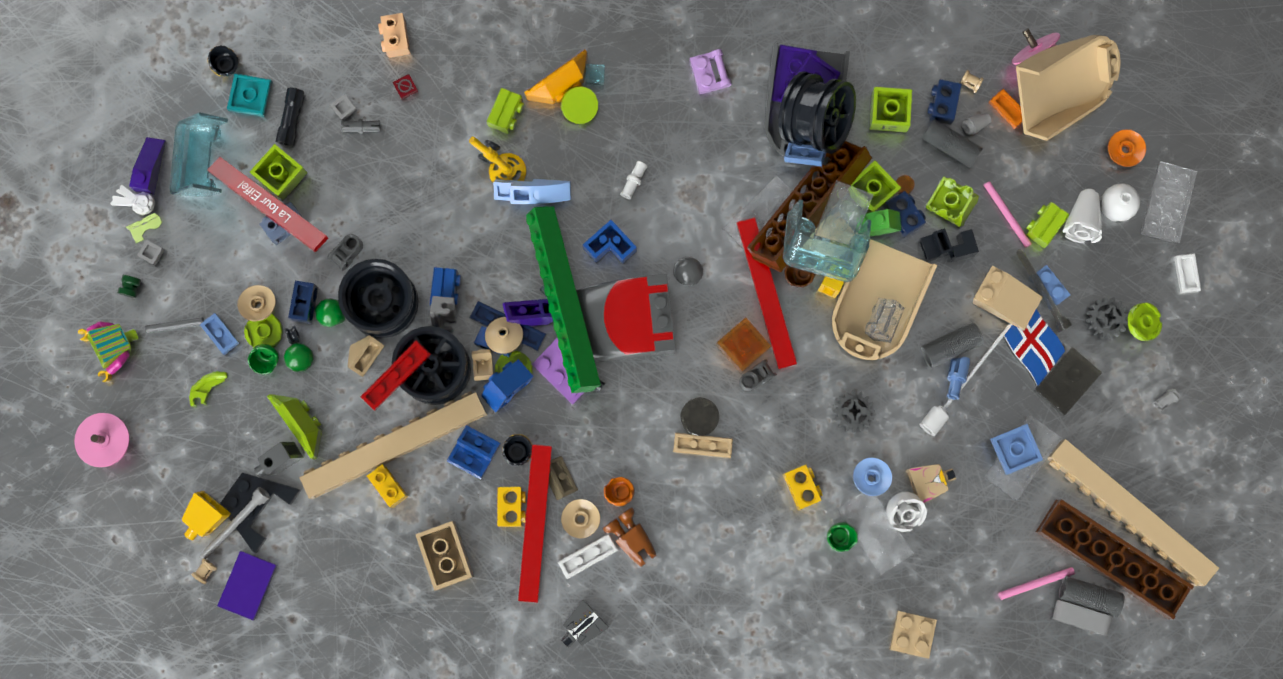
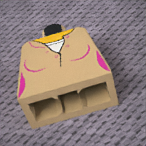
M940 464L906 470L913 493L924 503L948 491L947 482L956 480L953 469L942 471Z

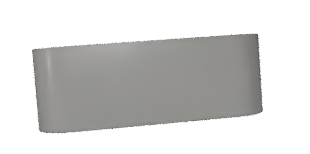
M1060 600L1056 602L1052 617L1053 620L1104 636H1108L1113 618L1112 616Z

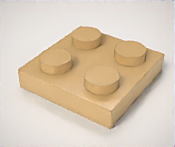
M897 611L889 649L929 659L937 620Z

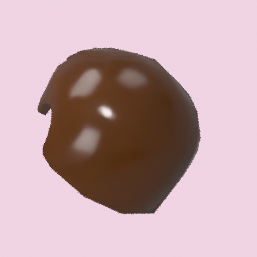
M801 258L794 259L788 263L784 270L785 279L791 286L806 287L813 282L816 275L815 267L812 263Z

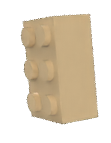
M455 521L415 534L434 591L474 577Z

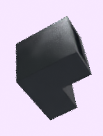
M945 228L919 239L926 262L948 256L953 251Z
M972 229L962 231L956 236L958 245L952 246L953 251L949 256L951 262L974 257L979 252Z

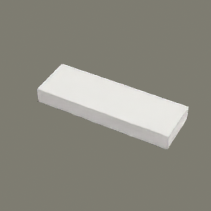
M608 533L560 560L558 564L566 578L569 579L615 553L618 549Z

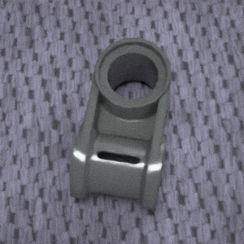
M354 234L346 235L329 253L328 259L330 261L333 260L340 266V270L344 271L363 249L362 240ZM356 240V246L349 248L350 241Z
M767 359L761 361L742 375L739 381L742 390L752 391L777 376L767 364ZM750 377L753 380V385H745L744 378Z

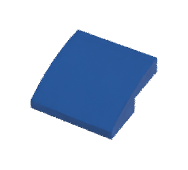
M466 425L447 462L481 480L500 443Z

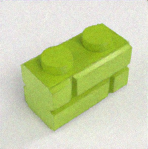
M501 88L486 121L487 125L506 134H509L510 129L514 130L517 124L516 115L521 113L524 107L522 96Z
M1050 202L1047 206L1043 204L1037 212L1039 215L1037 220H1032L1026 227L1029 230L1026 236L1042 248L1049 245L1069 217L1067 212L1060 209L1053 202Z

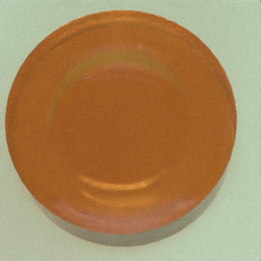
M902 175L896 180L897 184L901 187L898 192L899 194L904 191L909 194L914 189V180L910 176Z

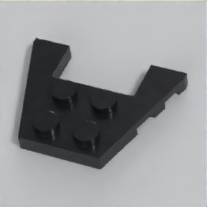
M241 473L220 502V505L231 513L228 518L232 521L252 500L253 492L258 487L268 492L270 498L267 502L257 505L236 527L250 549L257 553L267 538L251 528L255 520L274 494L291 505L301 490Z

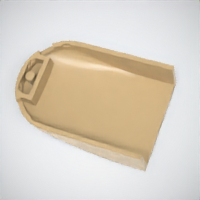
M1091 35L1041 51L1016 66L1024 134L1048 141L1099 108L1112 93L1110 89L1113 82L1118 80L1121 63L1118 46L1113 40L1102 35Z
M865 235L832 315L833 332L840 346L849 354L864 360L881 359L897 351L909 333L937 265L930 264L869 239Z

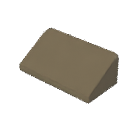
M562 456L552 459L550 465L549 486L556 500H560L578 491Z

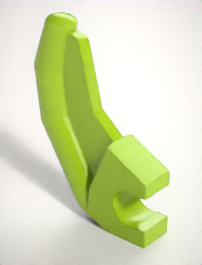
M215 371L199 379L191 387L189 395L190 405L195 407L197 398L201 399V404H206L212 387L225 382V379L228 377L227 372Z

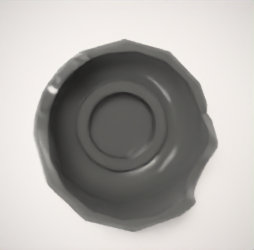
M683 257L674 264L673 275L679 283L691 286L700 281L703 276V268L697 259Z

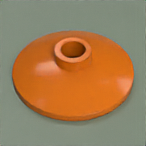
M1121 130L1110 138L1108 153L1116 164L1131 167L1141 162L1144 158L1146 144L1142 136L1137 132ZM1122 147L1127 148L1128 152L1124 153Z

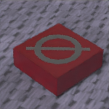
M409 74L393 82L402 100L418 92Z

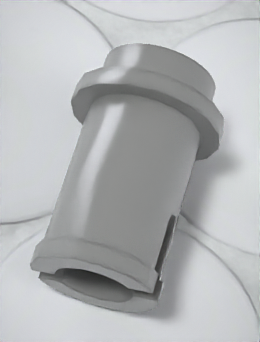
M1174 388L1168 389L1166 394L1154 401L1155 406L1160 411H1163L1173 402H1178L1180 394Z

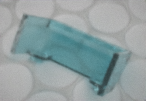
M199 112L177 123L170 178V193L172 195L211 197L222 193V189L216 188L214 180L209 178L207 169L210 167L212 143L220 138L221 129L219 126L228 123L227 118Z
M799 200L787 214L783 251L784 262L794 268L844 282H851L858 275L869 249L871 220L867 219L854 233L850 240V245L816 236L813 222L802 218L803 200Z

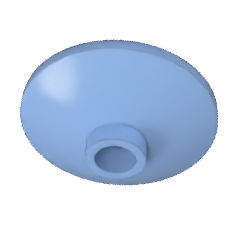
M866 458L855 467L853 480L858 490L863 494L878 496L889 489L892 483V473L884 461L877 458ZM868 476H873L875 481H869Z

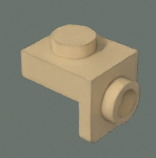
M480 349L472 351L474 380H488L494 374L491 350Z

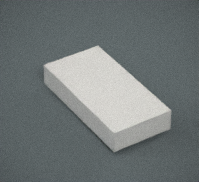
M1195 253L1175 256L1174 260L1180 294L1201 291Z

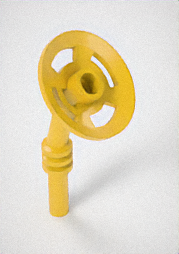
M474 136L469 139V143L481 151L483 156L490 162H493L489 167V176L492 183L497 176L500 180H513L512 178L515 177L517 171H521L517 181L525 180L526 166L519 156L512 153L498 155L495 150L485 146ZM508 157L517 160L519 164L517 165L513 160L508 159ZM495 164L499 166L498 170H494Z

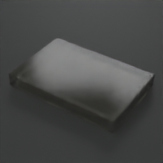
M1072 347L1034 391L1064 416L1102 372Z

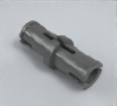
M359 119L358 121H341L342 126H349L341 127L342 133L359 132V134H363V132H380V127H372L380 126V120L363 121V119Z

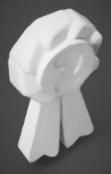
M123 185L120 186V189L116 190L123 197L112 196L113 201L110 203L113 206H132L133 211L140 215L151 213L155 206V200L151 194L141 192L135 195Z

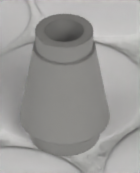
M988 113L965 118V121L962 122V129L967 135H975L991 123V117Z

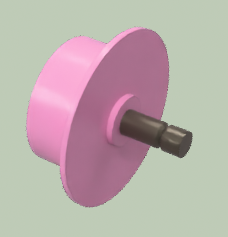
M1029 28L1022 31V34L1026 37L1029 45L1015 55L1012 63L1018 65L1041 51L1057 46L1056 42L1060 39V34L1052 33L1035 40Z
M97 413L89 416L79 425L74 442L77 454L85 463L94 467H108L122 459L128 449L130 438L128 429L120 418L109 413Z

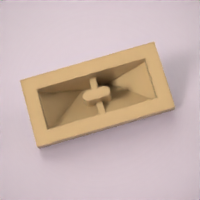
M370 335L350 345L348 368L363 377L384 345Z

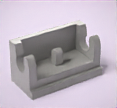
M432 297L430 308L432 326L443 328L449 332L453 330L451 326L446 327L444 324L446 322H456L454 298Z

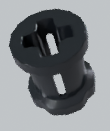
M485 140L484 142L485 146L491 147L496 152L501 148L490 140ZM482 152L481 154H478L477 157L480 160L488 164H493V162H490L487 158L483 156Z

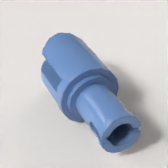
M968 357L951 359L947 379L950 381L947 394L949 399L958 400L960 398L961 385L967 381L970 359Z

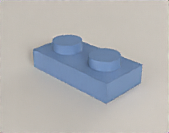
M789 143L784 160L789 163L822 166L826 153L815 150L812 145L803 144L800 146Z
M1047 265L1030 277L1053 307L1070 296V293Z
M216 313L200 324L223 355L239 344V341Z

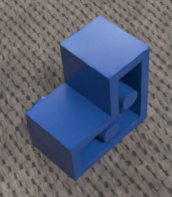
M612 220L608 221L583 244V249L596 263L609 251L622 264L637 252V247Z
M519 359L513 364L512 362L507 363L502 368V372H495L488 379L489 382L483 387L485 390L481 397L495 413L507 405L513 396L527 386L534 377Z

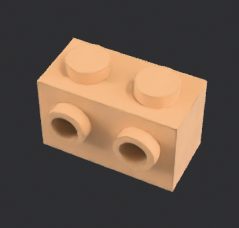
M403 13L380 16L381 23H378L380 35L383 34L384 41H381L382 51L386 52L389 58L411 54Z

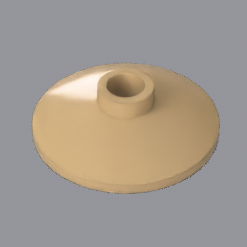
M254 285L241 293L237 307L239 313L245 319L261 321L269 317L274 311L276 298L269 288L262 285Z
M506 317L492 321L485 332V341L488 347L500 354L513 352L520 346L523 340L521 325L507 322ZM501 331H506L505 335H500Z
M578 499L566 505L561 515V523L564 530L570 536L587 538L598 529L600 514L592 502ZM578 516H584L585 520L583 523L578 522Z

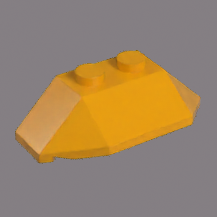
M584 49L540 82L524 92L525 98L528 101L560 103L568 89L575 86H583L588 60L587 51Z

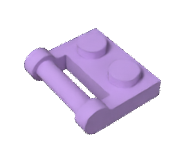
M722 49L689 59L699 95L732 85L731 79H728L722 59ZM713 59L716 61L721 81L717 83L710 60Z

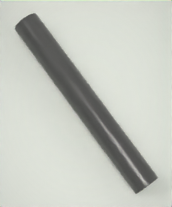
M198 317L146 325L145 330L146 333L196 326L204 322V318Z

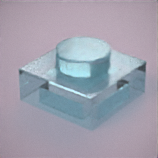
M586 64L585 84L604 85L605 65Z

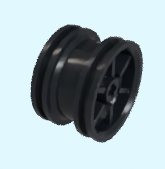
M806 71L799 72L790 81L780 105L778 126L781 138L785 142L800 146L810 141L815 150L829 154L838 151L849 135L855 116L856 92L854 86L850 82L839 79H831L824 83L823 78L818 74Z
M368 259L357 263L347 271L339 285L338 301L342 314L365 335L380 339L392 338L408 329L417 315L419 306L417 290L404 271L390 261ZM381 277L383 282L376 283V279ZM398 286L400 291L394 293L392 291L393 287ZM365 287L366 290L361 294L359 292L360 288ZM378 298H379V299H382V298H383V299H384V302H383V303H381V302L378 303V302H377V299H378ZM394 305H398L400 307V310L398 312H394L392 310V307ZM361 306L366 307V311L364 313H361L359 311V308ZM377 315H382L383 320L381 322L376 321Z
M434 326L419 327L404 335L395 347L392 364L416 340L431 355L414 371L418 372V377L413 379L410 375L401 384V389L415 400L430 405L445 404L457 398L467 387L472 370L468 352L459 340L449 331ZM430 343L436 344L435 350L429 349ZM447 353H452L451 360L446 359ZM429 361L435 362L432 369L426 367ZM447 372L452 374L450 379L445 378ZM429 382L435 383L433 388H428Z

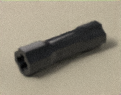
M293 87L287 88L284 101L285 107L275 141L278 144L293 146L295 126L304 96L303 90Z

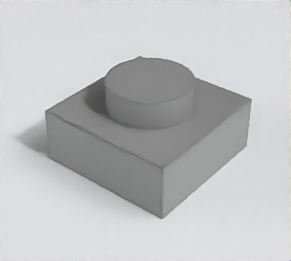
M345 94L330 105L341 120L347 119L357 111Z
M145 240L137 257L156 266L165 249Z

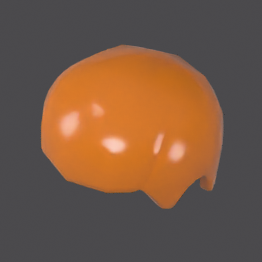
M624 477L612 478L604 486V497L615 506H624L634 497L635 489L629 479Z

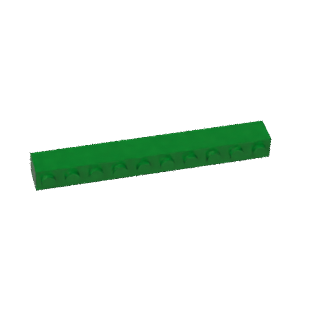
M554 206L534 207L526 214V222L529 225L531 241L535 248V257L538 260L540 276L545 287L544 292L547 296L549 312L554 322L553 327L557 334L558 347L561 350L563 366L568 377V385L571 393L591 392L599 387L601 383Z

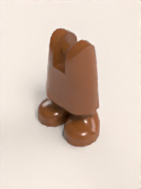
M631 507L618 516L628 529L627 532L623 530L617 519H614L602 529L605 533H614L618 537L615 542L637 565L642 567L646 563L643 561L642 556L638 554L639 551L644 548L645 552L652 559L657 555L640 523L635 525L633 521L635 510Z

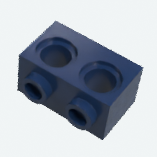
M939 79L938 83L933 85L931 96H934L933 103H929L927 111L930 114L929 120L933 121L936 119L941 123L950 125L953 123L962 84ZM941 90H947L949 96H944ZM937 108H944L946 113H939Z
M906 191L892 198L884 205V209L900 212V233L904 238L923 227L926 223L924 213L917 209L914 205V198L911 194H907ZM903 202L905 209H899L896 203ZM907 218H914L916 225H910L907 222Z
M295 280L288 315L290 320L312 324L319 288L317 285Z

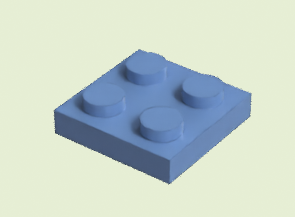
M1028 424L990 439L1006 475L1043 460Z

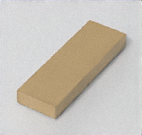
M675 433L673 452L731 458L733 439Z

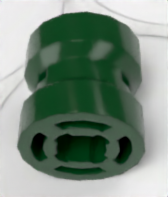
M122 275V285L118 288L117 293L136 298L138 293L137 287L140 286L141 279Z

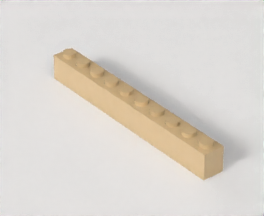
M472 391L465 393L461 396L462 399L456 402L451 400L445 403L444 408L437 410V408L432 409L426 413L427 416L421 419L416 417L410 420V424L402 427V425L397 426L391 430L392 433L386 436L385 434L378 435L374 438L373 442L369 444L364 442L356 446L357 450L351 453L350 451H345L338 455V459L334 461L329 459L321 463L322 467L318 469L310 468L304 471V475L299 478L308 498L315 499L375 470L382 464L385 465L486 416L487 413L476 392L472 393Z
M1066 439L1061 440L1047 456V459L1050 461L1049 464L1054 469H1060L1065 473L1064 477L1068 481L1078 484L1082 493L1087 496L1091 495L1099 507L1110 511V516L1118 522H1123L1126 525V530L1134 535L1136 533L1144 545L1154 548L1157 551L1156 555L1163 560L1167 559L1176 572L1186 575V580L1193 586H1205L1218 571V566Z

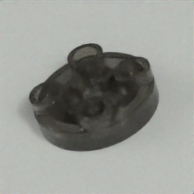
M702 397L693 398L682 408L681 423L688 433L695 436H706L717 427L719 412L716 405L709 399Z

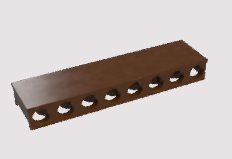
M845 141L835 153H826L824 160L827 157L829 158L826 165H813L748 245L747 248L753 256L752 258L772 269L782 272L871 161L872 156L867 147H860ZM817 171V176L812 181V175ZM806 185L805 192L803 194L800 193L802 187ZM794 199V205L789 209V204ZM783 214L782 221L777 222L778 217ZM772 228L771 234L766 238L768 229ZM760 242L759 249L757 251L754 250L756 244Z
M1062 499L1054 501L1035 531L1168 620L1175 619V614L1190 590L1194 588L1192 584Z

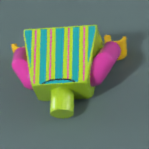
M99 321L89 326L87 330L79 329L78 334L85 333L84 337L80 338V340L90 341L103 369L106 368V371L98 373V377L105 373L106 379L102 382H109L112 379V375L129 358L131 352L130 342L137 340L138 335L135 329L123 332L120 324Z

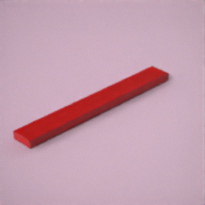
M754 217L736 223L777 368L782 369L796 365V358L770 268L754 260L747 248L759 233L756 219ZM760 242L756 244L754 250L757 251L759 249Z
M532 445L518 601L538 603L552 446Z

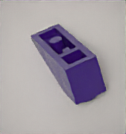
M146 137L133 167L129 187L135 192H146L155 195L166 143L165 140Z
M548 299L504 302L502 304L507 322L537 326L548 325L553 321L552 315L549 312Z

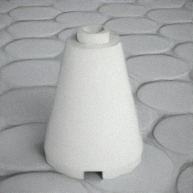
M1085 189L1080 192L1064 225L1063 233L1065 232V237L1071 241L1085 243V240H1091V243H1095L1102 238L1100 198L1094 189Z

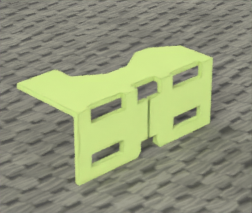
M153 213L126 228L130 230L135 242L138 243L144 240L142 235L146 230L159 228L162 221L158 214Z

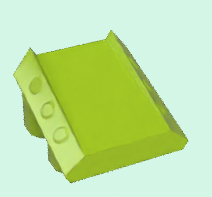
M943 176L928 201L926 208L953 224L962 227L977 204L979 195L973 192L972 187L967 185L961 186L954 179Z

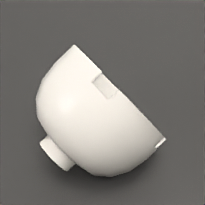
M1115 184L1106 189L1101 196V211L1111 221H1127L1135 216L1139 210L1141 203L1140 195L1129 184Z
M900 492L895 494L887 503L886 514L890 524L896 530L907 532L913 530L912 527L917 524L920 526L924 522L927 509L924 502L916 494Z

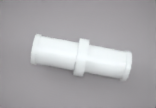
M637 161L631 175L627 176V182L620 193L624 198L632 199L637 186H640L641 178L648 167L645 163Z

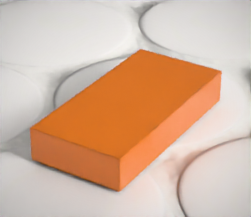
M1004 89L989 101V104L1014 129L1023 122L1021 106Z

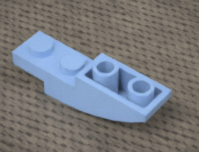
M495 179L493 182L494 200H507L511 204H544L571 200V181Z

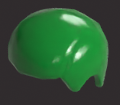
M324 299L318 303L315 309L316 320L323 326L334 327L345 320L337 299Z
M264 343L256 345L248 356L247 361L250 369L258 374H270L279 361V353L271 345Z
M302 343L290 345L284 354L286 366L295 372L306 371L312 366L314 360L312 350Z
M839 522L832 525L828 530L827 542L832 549L838 552L849 551L857 544L858 533L850 524Z

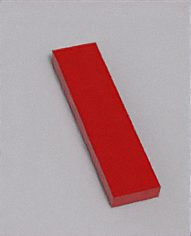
M416 340L360 397L376 411L431 354Z

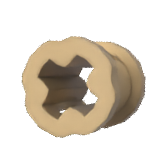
M967 70L960 84L967 86L976 93L984 78H978Z
M203 558L200 567L191 575L199 582L206 584L207 578L213 571L217 570V567Z

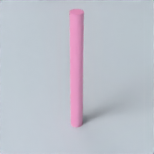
M989 181L983 186L1024 247L1030 246L1032 243L991 182Z
M1073 567L1004 590L998 594L1000 599L1003 600L1063 579L1065 576L1074 575L1075 572Z

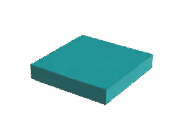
M235 73L227 110L265 117L272 80Z

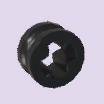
M295 325L291 329L285 328L286 336L291 345L294 344V341H301Z

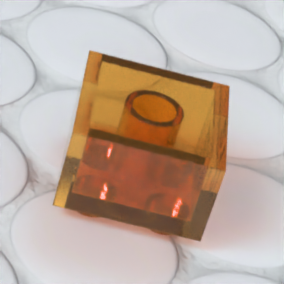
M746 317L716 343L717 348L740 374L771 348L767 340Z

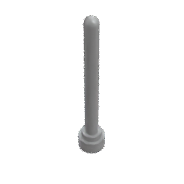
M258 487L253 492L252 500L201 553L202 559H207L257 505L267 502L270 495L266 490Z

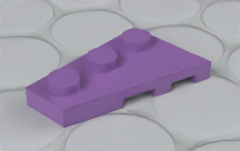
M556 338L532 365L570 403L575 404L585 392L571 393L566 369L563 366L561 350L558 347V338Z

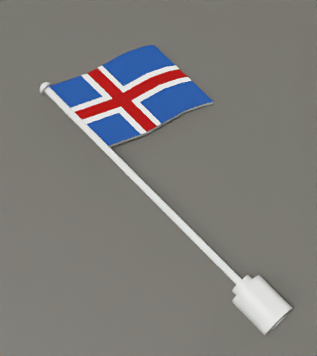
M1036 309L1025 330L1010 323L969 373L967 381L961 385V390L1003 337H1005L1015 356L1030 372L1036 386L1046 377L1063 355L1065 349L1058 336L1042 319ZM949 399L943 407L940 405L938 407L933 406L919 424L921 428L930 435L935 436L949 419L946 409L953 399Z

